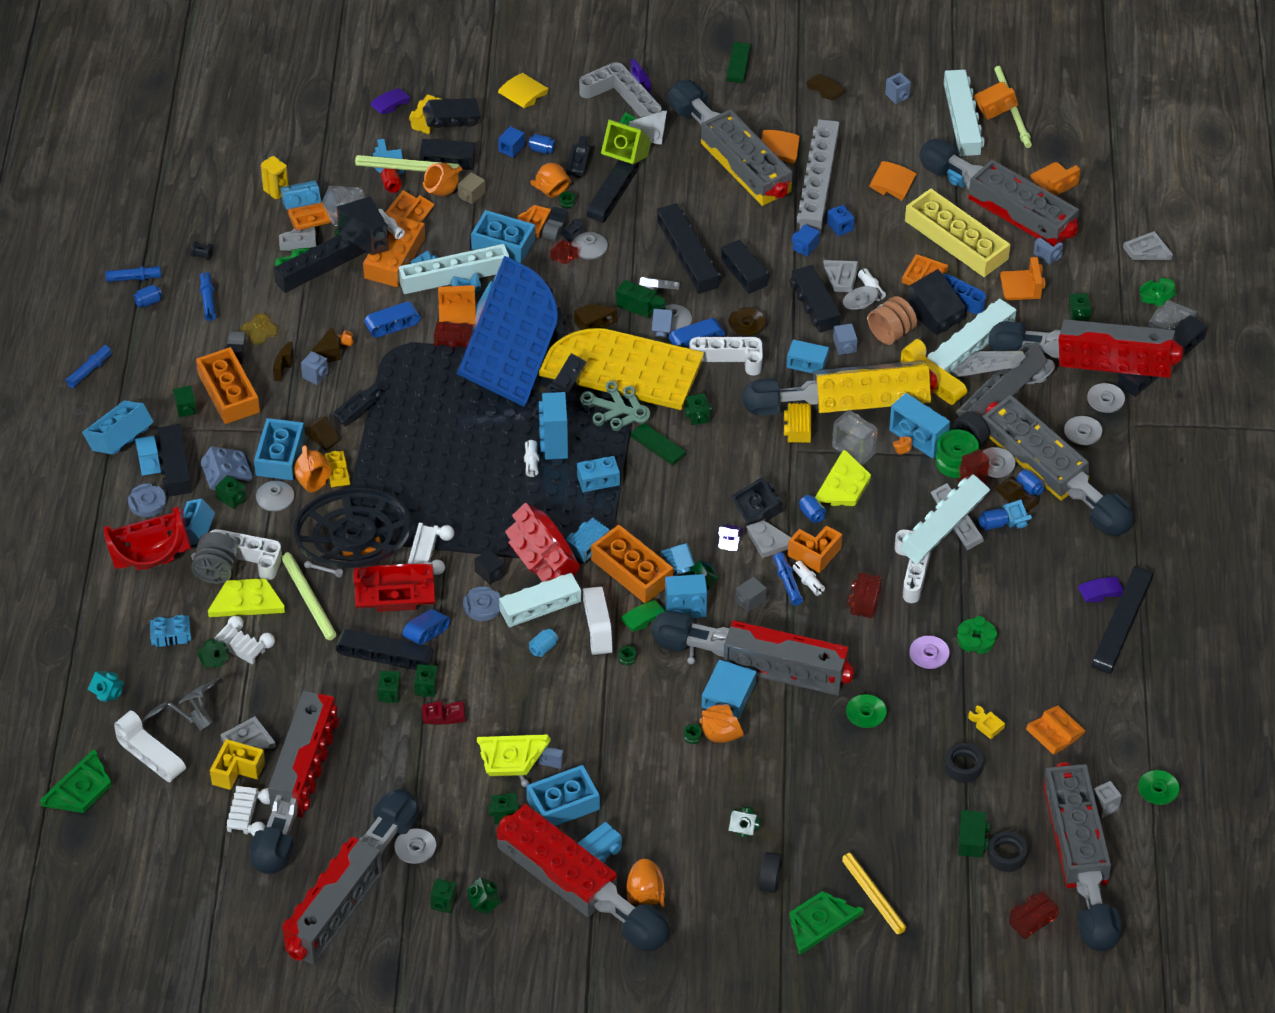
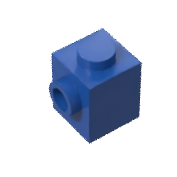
M511 126L498 138V151L512 158L525 146V133Z
M844 205L828 210L827 224L838 237L854 231V217Z
M804 224L792 236V250L808 257L819 244L820 231Z

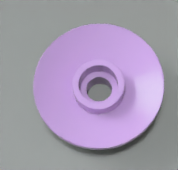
M922 636L911 644L910 657L918 666L934 669L947 662L949 648L938 637Z

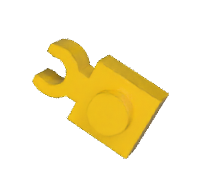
M976 706L975 712L978 714H974L971 711L968 714V718L972 722H977L976 728L990 739L1005 728L1003 721L992 712L986 715L981 706Z

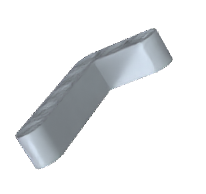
M611 63L579 79V94L583 98H591L615 88L641 118L642 116L645 117L661 112V106L621 63Z

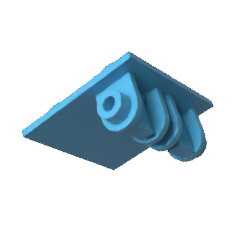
M176 615L172 618L157 617L154 620H150L152 646H166L165 637H167V644L170 646L169 637L172 636L174 645H176L175 636H177L178 644H188V641H191L189 616Z

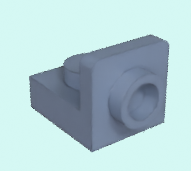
M1039 238L1035 241L1033 254L1050 265L1062 257L1063 244L1059 242L1053 247L1048 242Z
M546 747L538 758V764L561 769L563 765V750Z

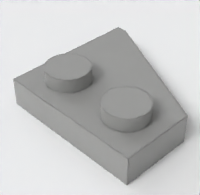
M315 227L297 231L293 229L290 232L280 234V251L316 247Z
M824 260V268L834 292H852L859 267L858 261Z

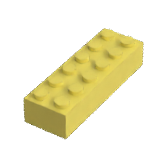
M929 189L906 206L905 221L981 276H987L1009 259L1010 244L933 189Z

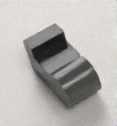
M553 206L551 216L543 229V238L556 242L562 236L561 229L567 227L569 223L568 210Z
M230 331L229 341L225 349L231 347L234 354H239L237 359L240 364H243L246 332Z

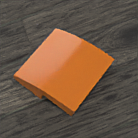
M763 130L761 141L780 160L794 165L797 158L799 135L778 130Z
M882 161L869 187L882 195L888 192L902 201L917 173L903 166Z
M403 190L385 213L389 217L392 214L422 222L435 204L420 195L418 198H415Z
M322 201L317 204L288 209L289 218L296 231L331 223L328 211Z
M1058 705L1044 711L1041 718L1028 723L1026 728L1053 755L1068 747L1085 733V730Z

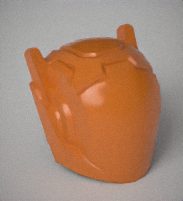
M434 163L430 165L425 172L424 182H422L425 190L440 197L452 194L457 188L458 172L462 168L459 166L453 169L447 163Z
M547 163L541 166L537 172L536 179L530 181L531 185L541 190L549 198L559 196L572 183L563 167L557 163Z
M305 445L302 446L303 454L299 456L295 463L294 472L296 479L303 488L312 493L326 485L332 469L329 461L322 453L308 450V447Z
M728 704L714 705L706 711H702L700 723L702 724L705 736L710 741L725 743L744 736L737 717L733 716Z
M649 859L637 861L632 866L627 879L628 902L636 906L644 904L652 906L660 903L661 907H664V880L660 868Z

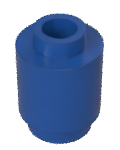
M534 134V136H530L528 146L531 147V151L552 154L555 140H552L551 137Z
M150 285L138 290L137 293L133 294V297L139 308L142 306L145 308L160 302L162 293L159 287Z
M1024 469L1018 474L1016 480L1023 485V489L1029 494L1036 496L1044 491L1045 482L1031 470Z
M806 495L800 500V510L812 523L821 522L825 518L826 509L815 497Z
M1001 508L982 511L981 516H979L980 527H983L985 530L1004 527V525L1008 524L1007 511L1005 509L1001 510Z

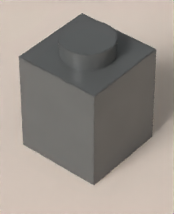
M753 576L736 588L735 601L740 607L749 612L766 600L767 588Z

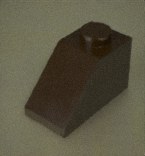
M589 303L574 310V323L580 330L604 329L617 323V310L614 307Z

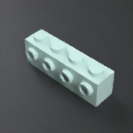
M572 573L561 575L550 581H544L539 585L524 588L519 592L499 598L500 612L508 627H512L581 602V589Z

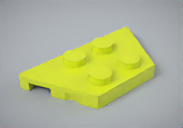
M843 450L815 498L820 503H831V506H855L871 480V474L847 451Z
M266 578L226 581L208 610L209 617L285 613L283 603Z
M548 735L477 737V743L481 748L480 753L485 762V770L489 776L527 775L551 740Z

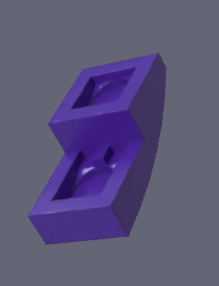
M634 59L631 60V74L647 92H651V83L648 75Z
M398 88L377 97L370 105L380 114L394 112L397 105L409 103L410 96Z
M1117 577L1096 579L1078 586L1085 602H1102L1105 597H1121L1123 593V588Z

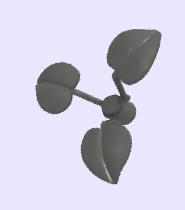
M218 677L209 683L197 687L192 693L187 694L178 702L181 704L190 699L195 707V710L190 713L192 717L167 701L152 709L144 717L142 727L149 717L163 709L173 708L188 719L190 723L194 722L200 731L206 728L213 721L207 713L208 711L204 706L202 697L205 691L213 685L223 684L222 678ZM198 697L201 707H198L194 698Z

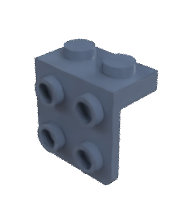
M210 446L205 456L202 457L201 466L211 490H215V486L227 475L234 479L245 481L252 479L249 465L242 451Z

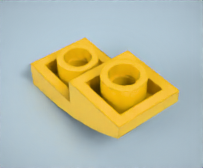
M333 451L325 453V457L332 469L329 477L331 487L350 485L344 452Z

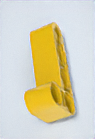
M915 339L902 350L901 362L924 361L929 365V369L937 376V387L933 390V393L944 401L953 405L967 394V388L960 380L926 358V346L921 340Z

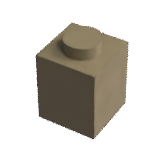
M472 172L458 184V197L470 204L476 202L486 193L485 180Z

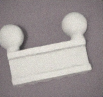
M419 522L408 564H433L434 575L442 574L445 570L444 563L441 560L431 562L436 537L439 535L445 541L451 540L454 536V529L449 525H444L441 528L434 525L433 528L423 526V523Z
M232 616L229 618L228 624L215 637V640L225 642L229 652L254 664L255 657L259 653L263 654L265 648H271L275 644V637L271 633H264L260 636L259 642L254 637L250 639L248 634L244 635L242 631L238 632L243 627L242 618Z
M236 786L231 813H229V819H227L228 832H232V829L243 830L244 834L251 833L254 837L256 831L265 829L266 825L262 822L250 824L257 799L263 804H270L268 788L258 791L257 788Z

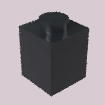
M487 550L474 559L475 572L489 585L499 581L505 575L504 562L491 550Z

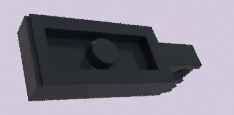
M580 136L578 144L572 145L566 168L567 175L584 177L590 153V146H587L586 136Z
M373 384L367 390H359L333 412L334 418L346 427L382 395L379 387Z

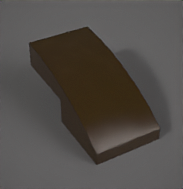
M821 74L815 75L806 82L807 88L820 91L821 97L829 100H834L845 92L839 84Z
M288 342L276 357L273 366L274 381H282L284 368L292 367L294 355L292 342Z
M1007 478L996 487L997 492L1009 503L1021 500L1026 513L1038 505V498L1025 492L1023 485L1011 478Z

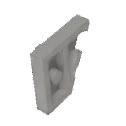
M664 110L629 122V126L643 130L652 140L651 143L662 145L667 111Z
M1155 231L1127 241L1123 245L1124 250L1132 260H1171L1173 256Z
M641 277L640 285H644V287L652 290H657V288L679 290L680 282Z
M766 521L746 526V531L762 558L788 550V541L791 537Z
M255 716L220 735L223 743L228 739L259 749L276 747L275 741Z

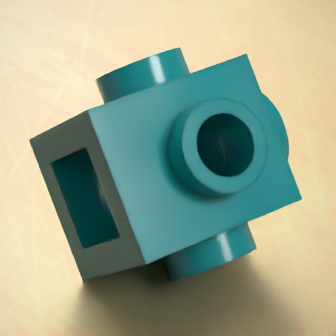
M97 671L94 673L88 690L96 694L99 700L108 702L109 700H117L122 693L124 682L118 679L119 676L113 672Z

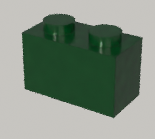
M961 810L958 856L983 858V852L988 850L989 838L985 837V833H989L990 821L986 820V812Z

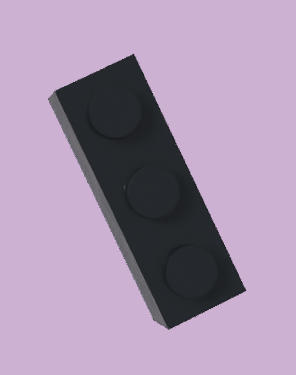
M476 98L428 100L423 107L428 127H471L481 117Z
M422 139L419 153L420 161L458 164L463 170H473L475 143Z
M740 239L721 247V261L748 294L767 286L769 277L767 269L760 265L757 257L751 254L748 246L744 245Z

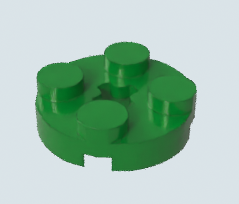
M1159 278L1160 282L1150 280L1144 283L1139 289L1141 302L1154 304L1155 306L1164 305L1165 301L1177 295L1174 281L1168 278Z
M976 616L964 621L959 625L957 631L959 646L967 652L977 651V654L989 652L994 647L997 638L995 627L982 616ZM973 634H979L981 638L973 637Z

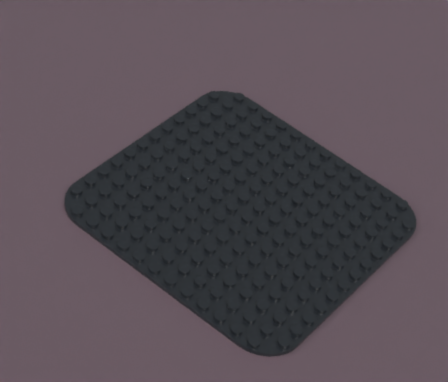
M409 342L392 349L383 357L375 381V385L379 387L382 395L369 407L350 488L377 489L396 497L403 503L410 516V532L403 547L413 546L420 522L423 523V526L434 528L435 525L441 528L444 525H449L454 529V536L451 540L445 541L439 535L436 537L434 550L480 555L487 550H491L496 556L520 559L508 543L510 538L505 531L516 522L512 515L525 503L543 511L555 524L565 540L571 533H576L583 522H588L592 518L606 526V528H609L610 531L614 528L631 423L623 426L619 431H614L611 428L610 422L612 419L604 422L601 426H597L593 422L594 414H604L611 410L596 405L587 409L581 405L580 401L583 393L591 392L597 398L615 403L610 393L577 385L566 402L568 458L545 459V452H541L540 441L544 439H540L539 420L533 417L532 413L541 400L542 393H545L550 383L553 384L555 379L539 376L538 371L527 403L523 407L457 374L467 347ZM621 396L625 406L632 407L629 399ZM621 414L614 418H619L621 420L629 415ZM600 417L596 418V421L602 420V418ZM529 440L537 442V455H539V462L537 464L538 474L534 477L526 475V462H524V455L526 454L525 443ZM614 456L620 472V485L582 492L577 477V463ZM350 498L351 507L363 506L374 509L379 503V500L371 498ZM386 504L381 511L390 519L392 524L403 520L399 512L389 504ZM353 513V516L366 518L370 515L366 513ZM379 518L373 521L376 529L386 526ZM405 526L393 530V538L389 545H396L404 535ZM388 532L378 535L381 543H384ZM575 557L578 563H584Z

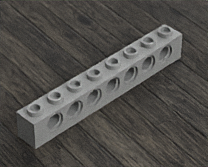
M818 119V125L814 126L813 137L815 138L811 140V149L813 151H809L808 161H811V163H807L806 173L808 175H805L804 186L806 188H802L801 198H804V200H800L799 211L802 212L798 213L797 223L800 224V229L805 224L820 231V234L839 134V122Z

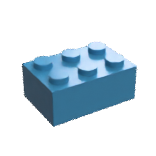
M485 210L471 233L472 249L478 250L504 244L509 258L522 264L535 241V224Z
M565 392L542 393V401H539V413L543 412V414H539L540 439H544L540 441L541 452H545V459L568 458Z
M905 393L891 405L889 430L899 437H911L914 447L934 459L937 452V441L944 432L949 431L950 421L919 402L915 397Z
M124 400L82 433L92 451L115 454L121 450L120 447L124 444L132 442L136 435L148 430V426L153 423V420L144 403Z
M266 418L254 459L256 476L286 480L294 479V466L301 454L305 440L304 423Z
M583 765L526 786L527 801L530 807L554 826L600 810V795Z

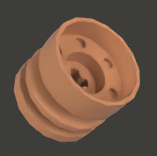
M894 296L884 302L882 306H878L869 313L868 324L872 333L879 341L886 345H891L917 326V318L907 301L901 297Z

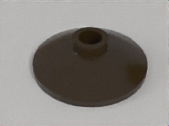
M750 307L739 308L729 316V326L739 335L751 336L763 330L765 317L757 309Z

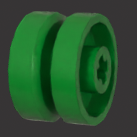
M964 430L944 432L937 441L936 467L942 474L951 478L969 476L977 466L979 450L977 439L974 435Z

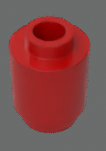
M384 168L380 176L385 189L390 193L398 192L402 182L397 169Z

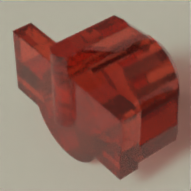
M565 240L559 241L550 250L551 261L567 264L572 259H578V247L572 246Z

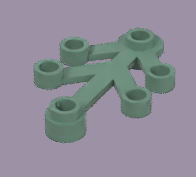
M614 381L607 382L606 390L611 394L615 403L597 398L591 392H585L580 397L581 405L584 408L589 409L596 405L611 410L604 414H594L593 422L597 426H601L604 422L612 419L610 422L611 428L614 431H619L623 426L634 421L643 424L650 418L649 409L639 404L632 386H626L623 390L625 398L629 399L632 407L625 406L617 391V384ZM621 414L629 415L621 420L619 418H614ZM596 418H602L601 421H596Z

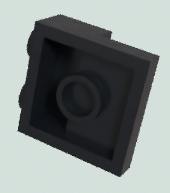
M763 477L730 496L747 526L758 522L764 517L768 521L783 512L781 506L784 503L779 495L774 496L775 488L770 481L767 483Z

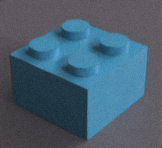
M705 574L665 577L666 611L690 614L693 618L706 617L707 589Z

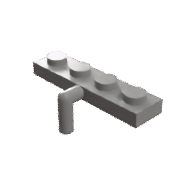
M948 483L932 491L931 495L938 505L942 499L945 501L948 499L947 495L952 490ZM968 515L953 529L966 550L984 542L983 537Z

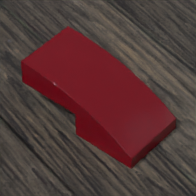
M438 701L422 705L424 724L442 725L466 722L463 701L446 705Z

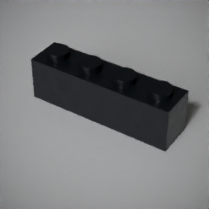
M809 265L792 270L789 280L790 286L797 292V298L799 301H802L806 314L810 315L812 325L816 326L819 333L834 329V326H839L841 314L813 266Z
M180 424L158 427V435L155 436L156 447L161 448L157 452L159 461H163V464H160L161 475L166 476V478H162L164 489H168L169 497L192 493Z

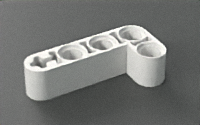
M695 337L690 340L689 349L704 352L702 362H745L747 374L754 376L761 373L762 342L757 337Z
M218 529L210 531L225 534L235 540L238 545L236 559L258 563L261 579L266 578L269 581L275 578L282 562L281 545L278 541Z
M900 530L896 533L895 551L898 554L906 556L900 550L904 544L902 539L909 532L913 534L915 531ZM931 552L917 565L911 559L909 560L903 587V599L908 603H915L920 599Z
M583 588V602L590 631L592 655L612 653L611 624L603 588Z
M130 710L114 723L119 743L167 782H171L186 770L184 762L143 730L141 719L135 712Z

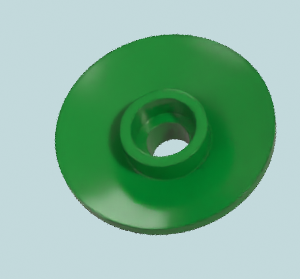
M862 694L855 696L848 702L846 714L854 725L862 728H873L884 721L886 706L878 697Z
M1152 770L1142 775L1138 783V790L1146 801L1156 805H1165L1177 798L1179 784L1170 773L1162 770Z

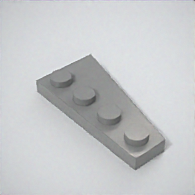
M975 351L955 367L951 373L954 377H961L1008 368L1013 369L1018 367L1020 362L1026 357L1023 351Z

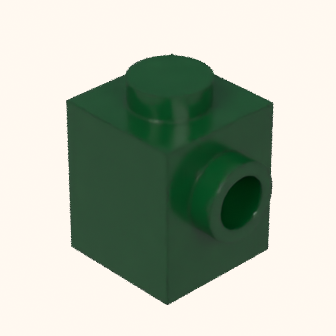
M1088 293L1069 294L1068 311L1070 320L1089 322L1091 306Z
M191 385L173 389L178 417L197 414L196 401Z
M229 475L215 486L216 498L232 509L242 504L247 498L245 485Z
M417 664L414 680L415 695L435 697L438 681L437 666Z
M380 670L377 687L378 702L398 703L401 687L400 672Z
M516 793L491 796V804H488L489 817L493 816L494 824H499L503 817L513 815L518 810Z
M436 878L430 893L431 909L451 914L457 899L456 883Z

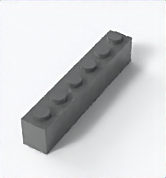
M1024 343L1017 350L1023 351L1026 357L1020 362V365L1013 369L997 370L956 411L957 415L960 416L964 412L969 411L982 418L986 414V408L992 402L1000 403L1009 395L1017 394L1019 389L1029 382L1031 377L1040 371L1047 362L1038 343Z

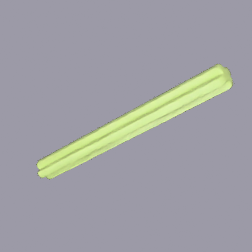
M357 155L355 158L356 166L426 172L427 168L434 163H440ZM447 163L451 165L453 169L459 167L458 164Z
M286 552L281 557L285 567L323 635L329 641L333 640L336 637L334 628L293 555Z

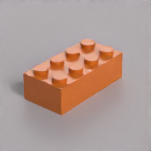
M391 214L390 217L394 218L396 224L405 231L404 236L396 239L387 231L389 250L375 255L368 254L363 262L365 279L398 287L400 284L399 266L411 264L410 261L415 258L425 240V225L418 221Z
M231 347L196 359L198 375L224 424L260 413L258 396Z
M617 525L591 545V560L644 603H647L665 589V577L673 576L672 566L620 525Z

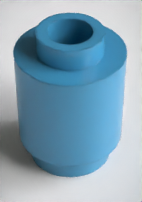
M551 629L542 630L529 642L530 652L534 656L543 657L556 645L558 641L556 633Z

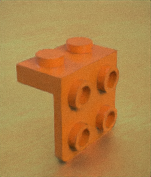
M1004 82L997 83L973 96L986 120L1018 106L1014 90L1012 88L1008 89Z
M1054 162L1031 174L1030 179L1037 186L1057 196L1079 184L1081 169L1075 165L1066 170L1058 162Z
M1038 257L1030 258L1029 270L1002 271L1000 273L1005 300L1041 299L1042 289H1045V278L1041 277L1043 269L1042 264L1038 262Z
M475 285L438 287L440 328L475 327Z

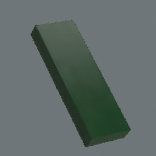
M733 42L726 81L744 83L750 43Z
M645 423L631 432V438L672 466L686 456L685 450Z

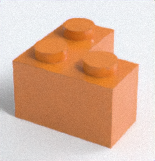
M827 525L816 537L799 529L788 541V556L796 561H802L807 567L821 573L841 550L842 534Z

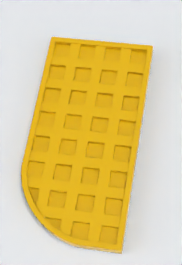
M585 329L561 338L549 349L539 370V376L556 379L569 355L572 353L588 363L579 378V386L607 392V382L614 381L617 384V391L621 396H624L623 390L626 386H632L637 400L682 410L686 402V396H688L703 361L704 352L608 329Z

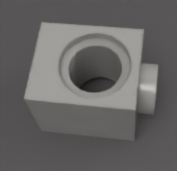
M1111 781L1093 789L1098 814L1101 818L1119 810L1122 796Z

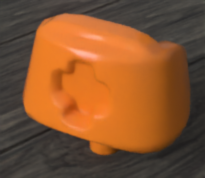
M345 330L342 335L338 334L337 338L341 339L340 345L349 347L353 345L352 332Z
M901 436L899 440L894 441L893 447L898 454L909 452L912 449V438Z

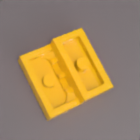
M521 73L507 81L498 90V93L519 106L526 108L534 105L536 98L547 95L549 88Z

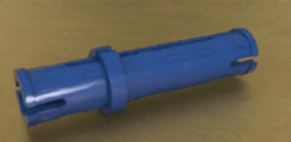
M140 266V268L105 271L106 282L135 279L144 281L145 279L161 278L162 276L160 266L146 268Z
M205 272V278L203 273L199 276L201 281L200 293L203 298L204 318L207 321H211L210 315H212V320L216 319L213 299L214 287L211 282V274Z
M104 345L94 355L91 354L83 365L65 379L68 382L67 385L74 388L95 368H99L102 362L112 355L111 349Z
M777 553L773 556V560L778 568V576L782 578L791 604L794 606L799 605L803 602V598L792 575V567L788 565L784 553Z

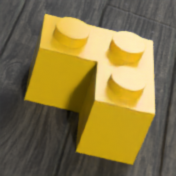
M226 739L210 769L212 785L231 790L238 775L258 780L265 766L264 750Z

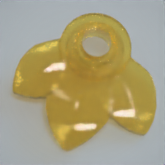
M259 313L253 317L252 321L244 323L240 331L246 332V336H250L251 342L258 345L263 343L267 336L274 337L277 329L275 325L270 323L269 318L265 314Z

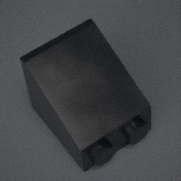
M371 196L337 206L338 230L341 236L370 255L389 250L387 224Z
M939 269L910 285L909 305L914 310L916 318L936 336L964 320L965 305Z

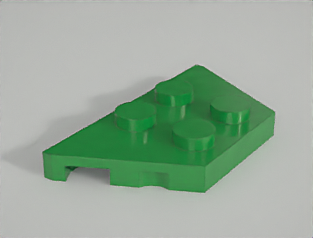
M93 749L39 800L40 805L80 813L88 810L112 786L97 756V752Z
M822 891L789 912L798 954L805 953L863 915L864 909L859 906L855 908L847 905L845 900L834 898L832 895Z

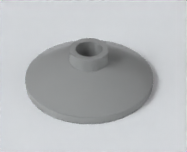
M595 232L579 234L572 241L573 252L583 259L599 258L606 253L608 248L607 240Z
M872 286L856 288L844 297L843 304L846 308L852 310L864 309L878 298V290Z
M676 304L664 306L666 310L673 311L671 332L691 324L692 315L687 308Z
M1047 359L1042 369L1036 372L1031 377V380L1025 384L1045 381L1047 376L1054 370V362Z
M1101 383L1093 386L1088 391L1087 400L1095 410L1111 413L1119 410L1124 405L1125 395L1119 387L1109 383Z
M1077 416L1067 421L1064 433L1073 443L1090 445L1101 438L1102 427L1097 420L1091 417Z
M992 447L983 450L979 454L977 465L985 475L1000 478L1009 475L1014 470L1015 459L1009 451L1003 448Z
M282 481L267 482L256 493L258 505L267 511L284 510L294 500L292 487Z
M410 829L407 834H400L395 841L397 856L407 863L417 864L425 862L436 851L435 838L431 833L423 829Z

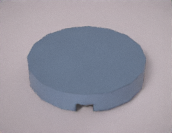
M148 483L133 488L128 496L129 509L134 514L142 517L155 516L165 508L167 502L165 491L159 486H152V484Z
M487 586L473 588L463 599V609L471 619L477 621L491 620L500 613L499 598L501 596L499 592H495Z

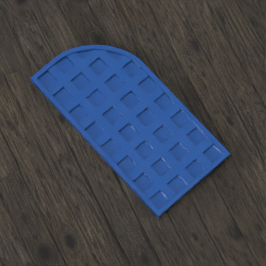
M506 256L502 258L457 371L458 375L523 407L527 403L557 324V306L553 294L545 281L535 271Z

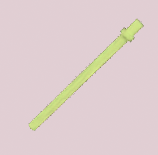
M996 66L994 70L999 82H1004L1009 89L1001 67ZM1016 106L1010 110L1020 132V140L1026 148H1030L1032 146L1031 136L1026 131Z

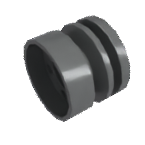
M216 532L202 535L198 541L191 565L194 575L208 583L219 584L228 581L232 575L234 562L238 554V545L235 540L225 534Z

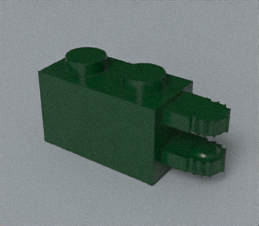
M624 280L616 290V307L649 318L654 313V309L666 310L664 307L666 300L657 296V291Z

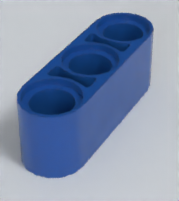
M943 275L965 305V310L973 314H979L984 311L986 294L982 290L951 275Z
M404 302L371 313L365 318L364 322L371 335L377 338L416 325L421 317L412 302Z
M710 318L674 330L669 335V340L672 345L689 349L690 340L695 337H724L725 332L715 318Z
M430 609L409 621L403 630V636L419 645H423L443 633L449 626L450 618L434 609Z

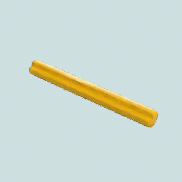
M848 853L844 855L843 863L895 933L899 935L905 932L906 925L853 854Z

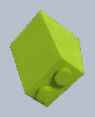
M608 120L601 154L634 164L648 157L652 140L641 129Z

